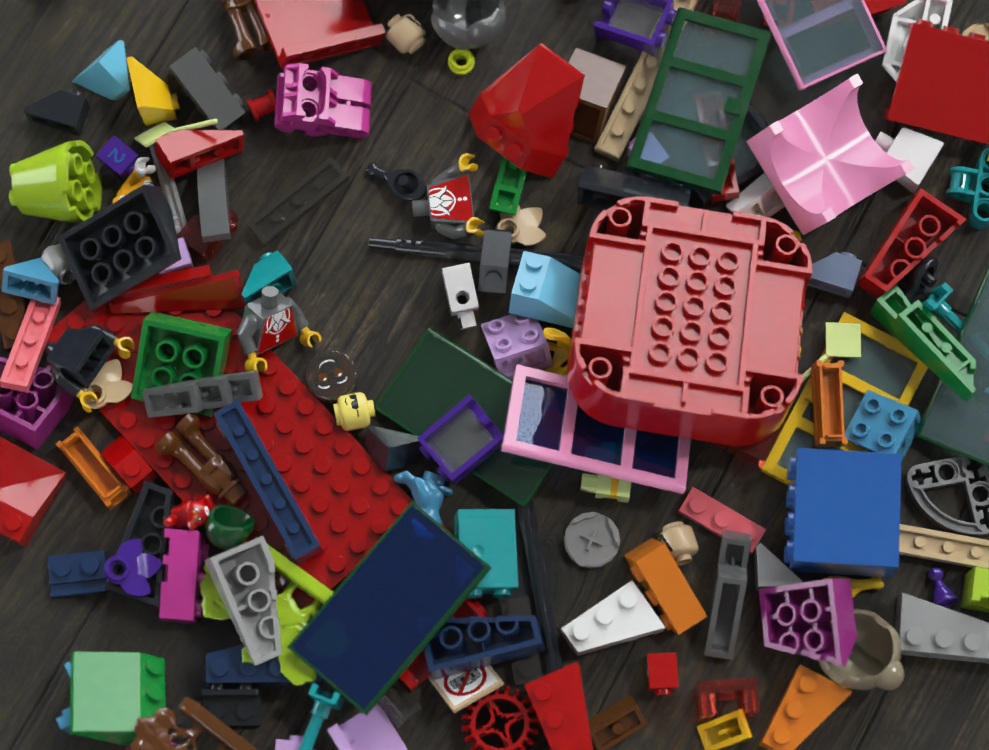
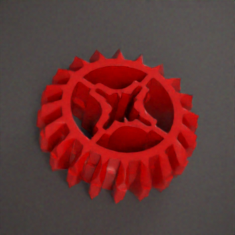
M505 686L504 694H499V688L493 691L494 695L487 694L483 700L478 699L475 701L477 703L476 706L472 704L466 706V709L471 711L472 714H462V720L469 721L470 725L461 726V731H471V734L464 738L465 743L475 741L470 750H478L479 747L482 750H526L523 746L524 743L530 746L534 745V741L528 737V734L538 735V730L530 728V725L537 724L539 719L536 717L529 718V715L533 714L535 709L534 707L527 709L524 707L530 701L528 697H525L521 702L517 700L521 694L520 690H516L512 697L509 696V686ZM495 702L510 703L519 711L503 714L499 711ZM487 706L491 719L483 728L476 730L478 714ZM494 711L498 718L501 717L502 720L506 719L508 721L505 724V735L507 738L504 737L502 732H498V729L495 731L492 728L495 725ZM523 719V733L519 740L513 744L509 729L512 725ZM497 735L504 743L505 748L491 747L480 738Z

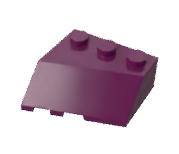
M831 578L759 589L765 647L831 662L839 666H846L857 638L850 579Z

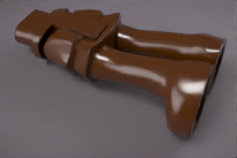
M221 0V3L225 6L224 11L228 13L236 33L237 42L233 48V56L236 61L247 60L257 53V47L242 15L246 11L253 26L260 51L269 52L274 50L254 0Z
M189 413L178 423L176 431L208 462L203 465L173 431L162 437L156 444L155 449L161 455H173L194 474L196 481L203 484L204 489L219 495L218 498L220 500L225 499L230 506H234L248 493V490L241 484L242 479L237 476L232 463L227 462L224 454H219L199 431V417L195 413Z

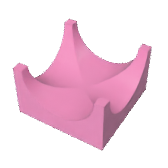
M858 74L784 119L771 124L746 141L802 235L831 221L849 207L914 170L910 160L902 161L891 157L878 146L869 134L858 108L857 94L859 87L863 84Z

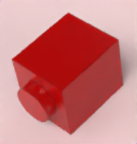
M676 652L647 654L648 692L655 691V696L672 695V690H677L679 687Z

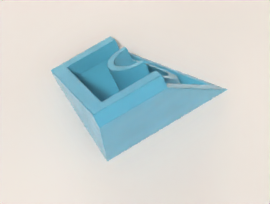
M119 40L105 50L72 82L115 101L129 92L124 41Z

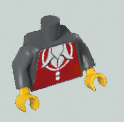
M468 153L461 155L459 162L443 171L432 180L431 184L427 185L428 199L412 201L414 217L430 215L431 229L437 230L438 233L453 240L470 237L472 234L478 237L484 235V231L477 229L478 225L485 222L474 217L469 173L465 174L466 170L476 171L478 165L474 163L469 165V161L475 155Z
M264 287L262 289V297L245 306L243 320L237 330V335L244 355H248V359L245 362L246 371H255L257 369L259 371H266V360L258 358L257 355L298 336L299 330L301 331L300 342L302 345L313 348L309 341L311 336L315 342H321V335L318 332L309 330L307 327L309 322L299 306L292 298L282 295L276 287Z

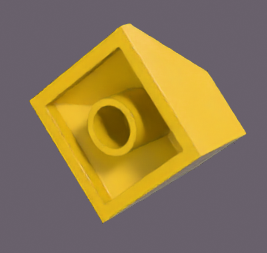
M132 56L127 57L137 108L145 126L176 120L175 110L180 109L177 94H171L169 86Z

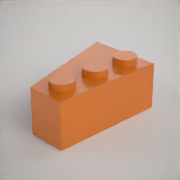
M650 538L623 555L630 565L634 577L645 588L646 592L644 593L653 607L656 606L661 613L659 619L667 631L671 629L679 635L707 617L665 543Z

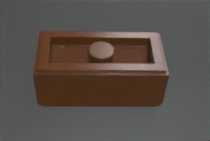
M630 695L589 719L592 744L596 750H607L648 725L639 706Z

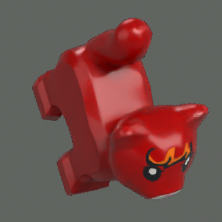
M210 494L202 495L196 501L193 498L184 500L181 504L170 510V515L164 519L163 525L166 528L188 526L189 530H194L206 522L209 512L216 504H214Z

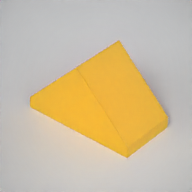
M743 709L697 726L705 750H720L747 741L752 737Z

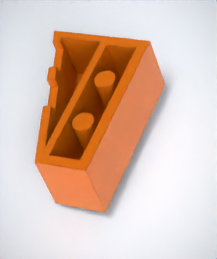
M800 665L796 669L759 745L767 750H795L852 691Z

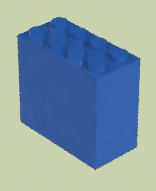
M797 448L795 455L790 456V461L787 464V480L792 481L789 484V489L786 491V507L791 509L788 512V517L785 519V535H790L787 540V545L784 547V563H789L788 568L792 572L891 578L899 568L901 454Z

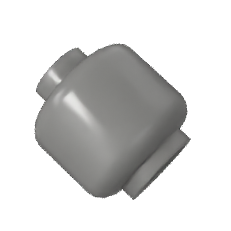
M60 244L51 245L43 251L40 258L57 277L59 285L70 284L76 279Z

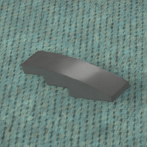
M222 159L197 169L203 243L231 239L225 160Z
M257 370L183 381L142 391L148 418L196 413L203 409L226 407L236 400L247 402L260 400L263 397Z

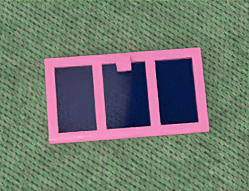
M516 365L501 445L502 452L684 494L691 439L621 428L602 423L583 411L574 400L568 386L567 376Z

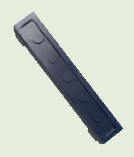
M239 400L213 413L218 421L216 423L224 438L227 437L286 543L283 545L291 559L295 558L299 565L322 552L321 545Z

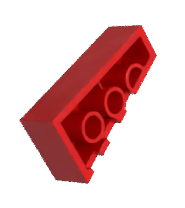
M578 662L525 684V688L552 750H594L581 669Z

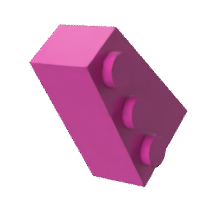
M165 528L164 537L169 539L167 555H163V564L166 565L164 581L161 582L159 618L163 622L197 624L198 617L203 616L201 604L203 600H200V582L207 575L206 572H203L204 561L210 556V544H206L205 538L199 531Z

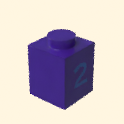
M113 136L96 154V157L103 167L124 183L134 171L135 162L139 155L117 137Z

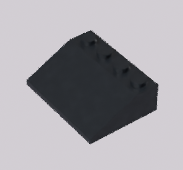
M143 185L57 237L90 311H95L181 260L172 210L160 186Z

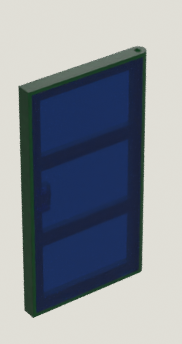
M412 501L287 648L355 705L362 714L367 716L492 568Z

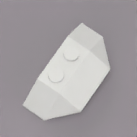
M914 0L893 14L886 44L887 51L884 54L882 66L896 82L911 29L907 28L908 24L916 23L917 19L932 22L933 28L942 30L943 26H948L953 0Z

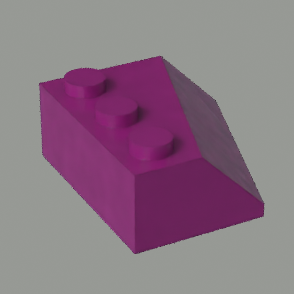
M0 357V379L8 358ZM49 365L46 368H37L28 393L1 388L0 386V431L37 450L69 411L73 401V397L57 384L51 373L52 366Z

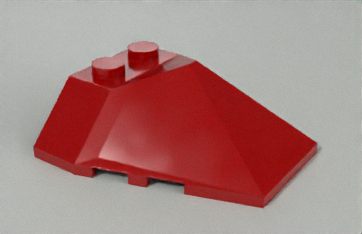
M539 44L479 94L468 113L477 137L518 168L553 178L568 155L569 147L567 146L570 133L573 132V119L575 110L579 105L585 75L544 44Z

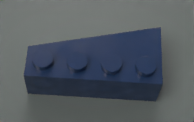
M535 615L497 616L492 618H482V616H470V618L450 617L424 648L429 673L434 680L545 651L540 627ZM417 617L420 634L434 618Z
M244 644L206 654V683L208 685H294L280 672L281 665L278 656L256 666L253 663L242 662ZM318 657L324 663V657ZM317 673L316 680L305 682L303 685H312L313 683L324 685V679Z

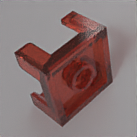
M757 677L701 681L694 687L697 722H708L711 720V717L716 715L715 698H718V701L735 700V696H738L739 710L743 709L746 719L755 718V714L760 713Z

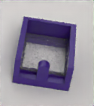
M674 0L605 1L602 8L603 19L601 23L595 21L593 25L596 39L605 38L650 53L655 57L658 49H662L666 43L668 26L673 25L677 13Z
M468 395L417 439L422 444L419 449L429 461L434 458L438 463L439 467L436 470L446 482L451 479L452 482L458 484L459 481L501 447L504 435L475 399Z

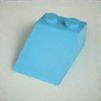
M523 251L511 293L509 313L573 328L580 274L551 257Z

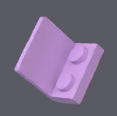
M511 314L481 324L483 334L494 359L496 370L510 379H513L517 364L539 370L553 366L547 339L543 336V330L538 320Z
M379 703L367 716L359 713L342 725L335 724L327 729L339 750H407Z

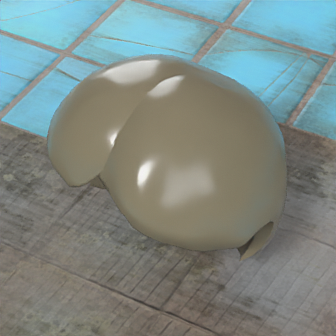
M854 609L857 638L846 666L818 660L823 672L831 681L849 689L870 690L877 687L883 690H894L898 688L904 679V669L900 662L901 642L897 631L876 613Z

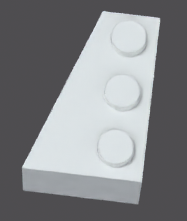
M630 581L561 628V634L576 656H580L651 634L661 633L664 631L665 626L635 583Z

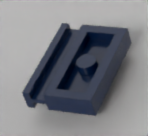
M103 550L48 556L50 597L61 598L108 593L104 588L107 582V578L104 575V565L107 561L106 552Z

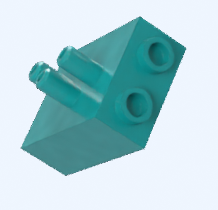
M458 509L454 516L455 537L492 568L467 598H480L482 594H493L494 598L510 597L518 588L515 509ZM456 554L458 591L475 569Z

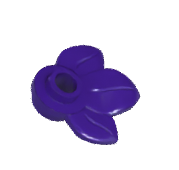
M132 539L120 545L117 555L110 557L106 561L104 575L111 583L120 584L127 594L145 596L151 592L146 579L152 577L160 569L162 563L155 556L142 553V542L140 539ZM121 565L124 567L121 575L113 573L115 566Z

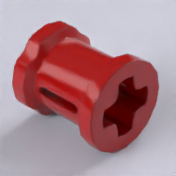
M271 89L267 91L266 95L254 100L250 98L246 100L255 122L260 121V117L272 113L276 109V98Z

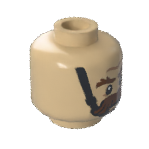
M397 14L387 24L389 30L386 37L400 53L409 52L413 54L426 41L424 38L426 34L424 27L411 14H406L402 17Z
M681 521L665 525L658 536V541L665 543L678 566L690 563L692 557L699 550L692 527L684 525Z

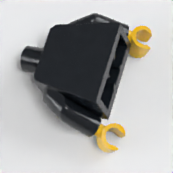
M95 324L81 329H67L58 342H49L45 349L47 361L52 366L51 373L55 381L73 398L77 396L86 412H92L91 407L85 404L87 400H94L97 404L99 402L95 393L91 391L84 392L82 389L89 388L116 347H118L119 356L125 359L131 356L130 351L124 347L134 349V342L130 337L118 339L116 338L117 334Z

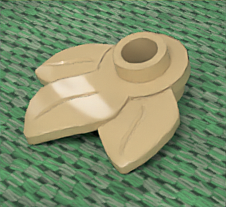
M518 206L516 216L500 213L501 221L495 229L512 230L514 233L512 234L511 245L520 243L524 246H533L546 238L545 232L538 228L542 221V208L520 209V206Z
M118 359L106 362L89 388H83L84 392L91 391L94 393L98 391L101 393L98 399L99 404L91 399L85 402L91 409H100L107 403H119L131 393L133 384L121 380L122 367Z

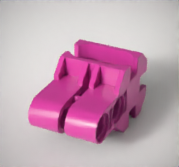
M303 63L286 65L283 69L284 73H279L277 78L274 127L287 133H292L294 129L304 130V135L313 137L327 134L352 138H365L369 136V108L371 107L372 83L370 81L341 76L332 68L321 67L319 71L308 70L309 64ZM302 83L307 84V88L309 89V91L304 89ZM303 109L310 113V117H306V112Z

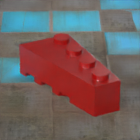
M921 188L910 198L855 284L878 299L945 240L966 218Z

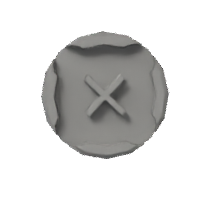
M596 512L582 513L575 517L566 528L564 536L565 551L570 559L577 565L589 569L601 568L610 563L616 556L620 544L619 530L610 518Z

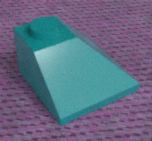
M278 250L274 253H265L257 260L258 263L254 264L242 295L247 305L262 297V289L264 287H276L283 294L297 285L293 269Z

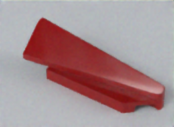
M205 265L154 275L109 302L111 312L115 314L152 311L245 308L246 303L242 295L244 289L238 270L213 276L210 266Z

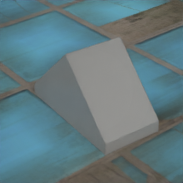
M762 543L757 545L754 550L756 591L763 588L803 582Z

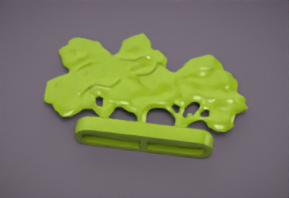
M267 544L274 560L275 571L290 581L285 591L277 595L276 600L282 654L278 655L281 665L280 672L294 685H303L305 682L316 680L317 673L287 647L306 626L311 615L314 616L318 612V608L324 605L334 592ZM205 564L204 570L207 575L200 582V593L203 597L201 603L203 616L218 620L230 619ZM296 587L314 599L312 605L303 609L297 607L295 600L291 596ZM339 619L327 620L305 647L316 657L339 658L351 643L350 639L346 637L347 629L345 622ZM244 646L242 649V662L253 663Z

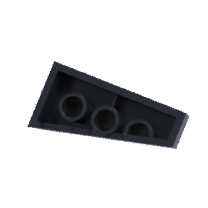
M145 481L121 543L122 545L128 540L140 539L142 542V553L153 555L161 561L160 569L152 577L146 579L150 586V594L133 596L127 594L120 584H113L108 580L104 587L107 592L160 610L161 582L164 581L166 565L163 564V555H167L169 539L164 537L166 527L163 525V521L170 515V510L173 508L174 494L172 490ZM117 565L113 569L115 575H121L124 571V567L121 565Z

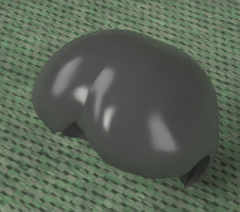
M434 0L431 23L438 36L451 47L459 50L481 48L491 44L501 34L506 23V9L503 0Z

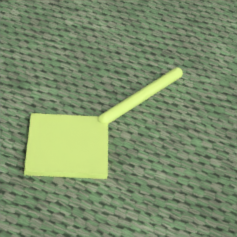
M211 119L178 128L162 122L135 137V140L148 147L164 134L214 125L218 123V120Z
M825 322L826 353L819 360H822V363H824L829 357L861 358V324ZM811 367L803 374L802 382L811 375Z

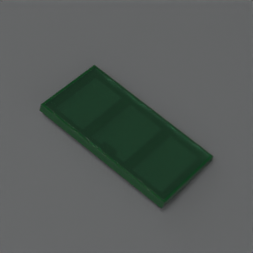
M430 327L376 403L374 409L412 435L420 436L470 395L504 435L513 380ZM524 388L516 441L559 451L564 413ZM469 413L435 440V443L444 454L459 466H462L491 442V439ZM576 420L573 438L581 427V424ZM500 447L470 473L526 509L556 464L502 452Z

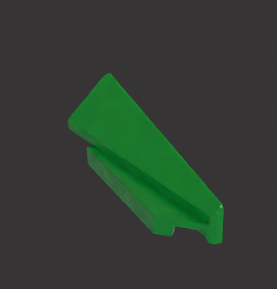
M897 285L879 297L870 312L871 316L964 401H968L975 392L974 372L976 370V360L919 300L911 305Z

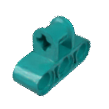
M989 148L983 151L975 169L961 166L951 167L949 169V175L951 176L950 187L946 190L948 198L970 203L968 221L973 228L978 230L989 227V218H982L977 213V210H984L989 216V193L981 188L982 184L989 185V166L985 162V159H988Z

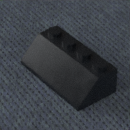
M592 164L591 166L585 165L578 185L577 204L608 210L616 205L619 200L645 196L677 201L679 206L688 207L692 190L686 189L687 187L681 184L671 183L669 185L661 183L659 179L654 177H635L631 172L625 170L614 172L607 170L603 165Z

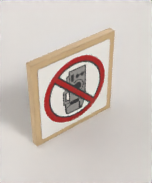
M490 665L435 680L431 675L428 676L429 681L454 713L504 685L501 678Z

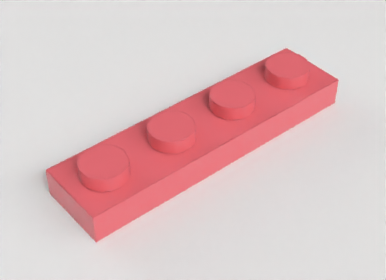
M57 297L56 305L31 299L0 379L1 388L29 392L61 306V299Z

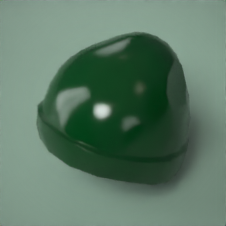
M218 505L212 508L204 523L205 534L215 547L228 551L246 541L253 532L255 521L249 513L242 509L228 505Z

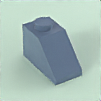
M835 252L812 264V276L808 286L850 298L862 260L856 259L855 255L848 252H841V254Z

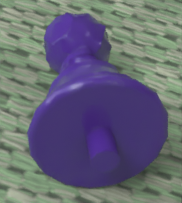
M932 568L928 573V578L934 581L935 584L933 603L951 609L950 606L957 603L959 597L941 581L944 576L941 568Z

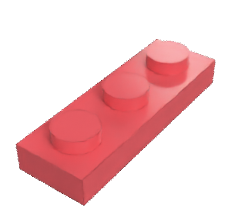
M692 487L678 513L719 537L722 536L723 530L751 534L750 555H752L766 531L765 528Z

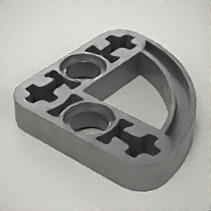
M964 456L917 464L908 470L905 476L907 490L917 508L927 519L940 528L958 535L972 537L989 535L987 526L980 524V521L984 518L983 510L976 511V508H983L989 505V471L986 465ZM970 461H973L974 465H979L980 467L976 471L977 480L983 478L984 481H977L973 484L969 483V481L975 479L973 471L966 468ZM941 466L950 467L953 471V478L950 480L942 479L938 474L939 468ZM929 468L933 469L932 477L924 479L921 485H919L918 481L912 480L916 471L919 472L920 476H924L931 472ZM963 484L972 523L957 520L943 513L929 500L924 491ZM977 487L983 488L987 492L986 501H976L972 496L973 489ZM988 508L987 510H985L987 519H989V508Z

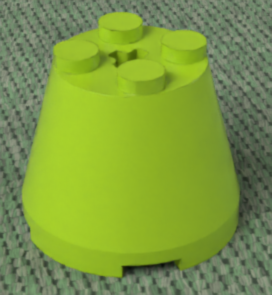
M68 141L11 164L9 169L12 178V190L9 192L11 205L17 206L24 215L78 224L92 217L94 211L100 210L102 200L100 172L95 173L90 158L94 154L92 149L84 141Z

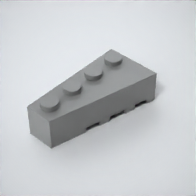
M901 593L897 597L895 630L901 642V655L989 663L988 622L905 593Z

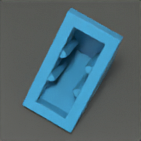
M37 258L5 267L3 270L1 292L56 305L59 280L42 259Z

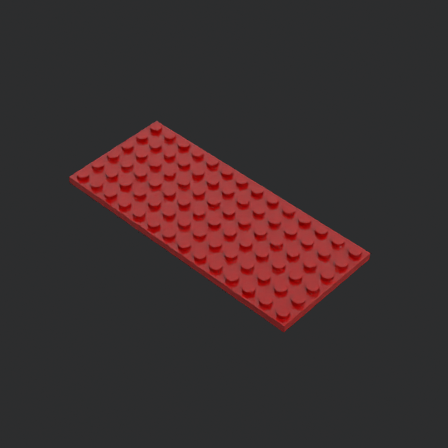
M84 300L52 328L47 344L51 341L58 342L67 329H81L94 324L117 334L116 338L118 339L130 337L134 342V349L124 348L130 351L131 357L128 359L120 357L118 347H116L106 362L118 359L122 367L121 380L133 384L143 319L151 312L114 314L110 310L109 302L95 311H90L86 300ZM233 309L157 312L233 329L229 355L223 375L247 372L245 362L248 359V355H244L237 335V330L243 319ZM269 349L257 355L258 358H263L267 362L266 371L258 370L263 397L260 400L240 402L323 551L298 565L214 414L211 417L195 413L200 419L199 431L219 454H224L227 462L232 463L237 476L242 479L241 484L248 490V493L233 506L249 513L255 521L253 532L242 544L252 541L256 537L264 536L266 544L333 591L348 577L413 500L386 471L371 459L370 454L348 431H345L341 425L337 426L336 418L278 356ZM98 391L94 392L97 396V399H99L101 393ZM131 393L123 401L107 403L99 409L182 501L191 498L196 501L200 496L210 494L216 506H230L225 499L220 500L218 498L219 495L204 489L203 484L196 481L194 474L173 455H161L155 449L158 441L167 433L173 431L203 465L208 462L176 431L178 423L189 413L148 418L145 402L131 399ZM217 407V408H215V409H214V413L217 412L218 410L224 408V407ZM275 571V590H277V595L285 591L290 581ZM298 587L291 594L292 599L295 600L297 607L300 609L312 605L314 602L312 597Z

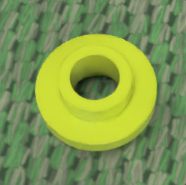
M456 49L449 55L448 66L453 73L465 75L474 68L475 58L469 50ZM463 59L466 61V64L459 66L457 61Z

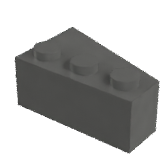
M194 47L171 64L167 74L178 81L182 87V92L186 97L189 96L197 106V110L206 121L211 119L218 120L217 124L210 125L214 130H224L245 114L243 110L245 104L236 93L232 95L226 86L229 83L220 71L215 73L211 68L210 64L212 61L203 49L199 52Z

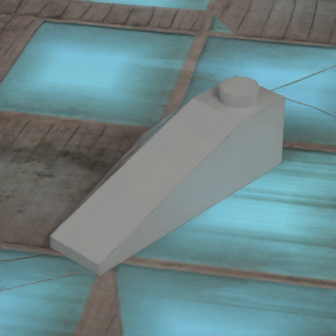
M264 536L205 560L214 585L254 666L281 655L280 626L276 604L277 590H275L274 579L275 564Z

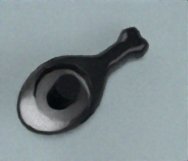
M370 162L365 170L366 175L375 176L385 181L391 192L401 200L410 202L421 200L427 193L426 182L415 171L409 169L387 171L380 168L375 162Z
M932 256L926 257L913 268L904 292L910 303L927 287L931 288L936 284L937 279L934 275L938 267L937 258Z

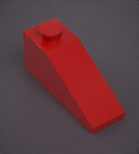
M178 130L173 133L164 134L156 139V157L170 179L244 151V133L242 130Z

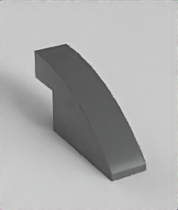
M729 530L722 531L710 606L705 656L733 660L747 584L746 568L751 546V534Z

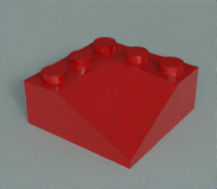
M1 437L0 535L27 548L67 473Z

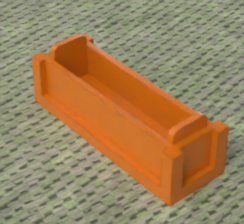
M816 360L811 364L815 447H843L848 444V438H845L842 388L844 360H838L836 363H822V360Z
M77 426L73 429L74 433L63 442L59 440L56 445L102 499L104 504L112 511L133 492Z

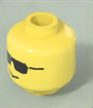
M362 392L342 395L338 398L337 404H333L337 426L341 425L345 431L367 428L370 425V417L375 416L373 400L367 401L365 394Z

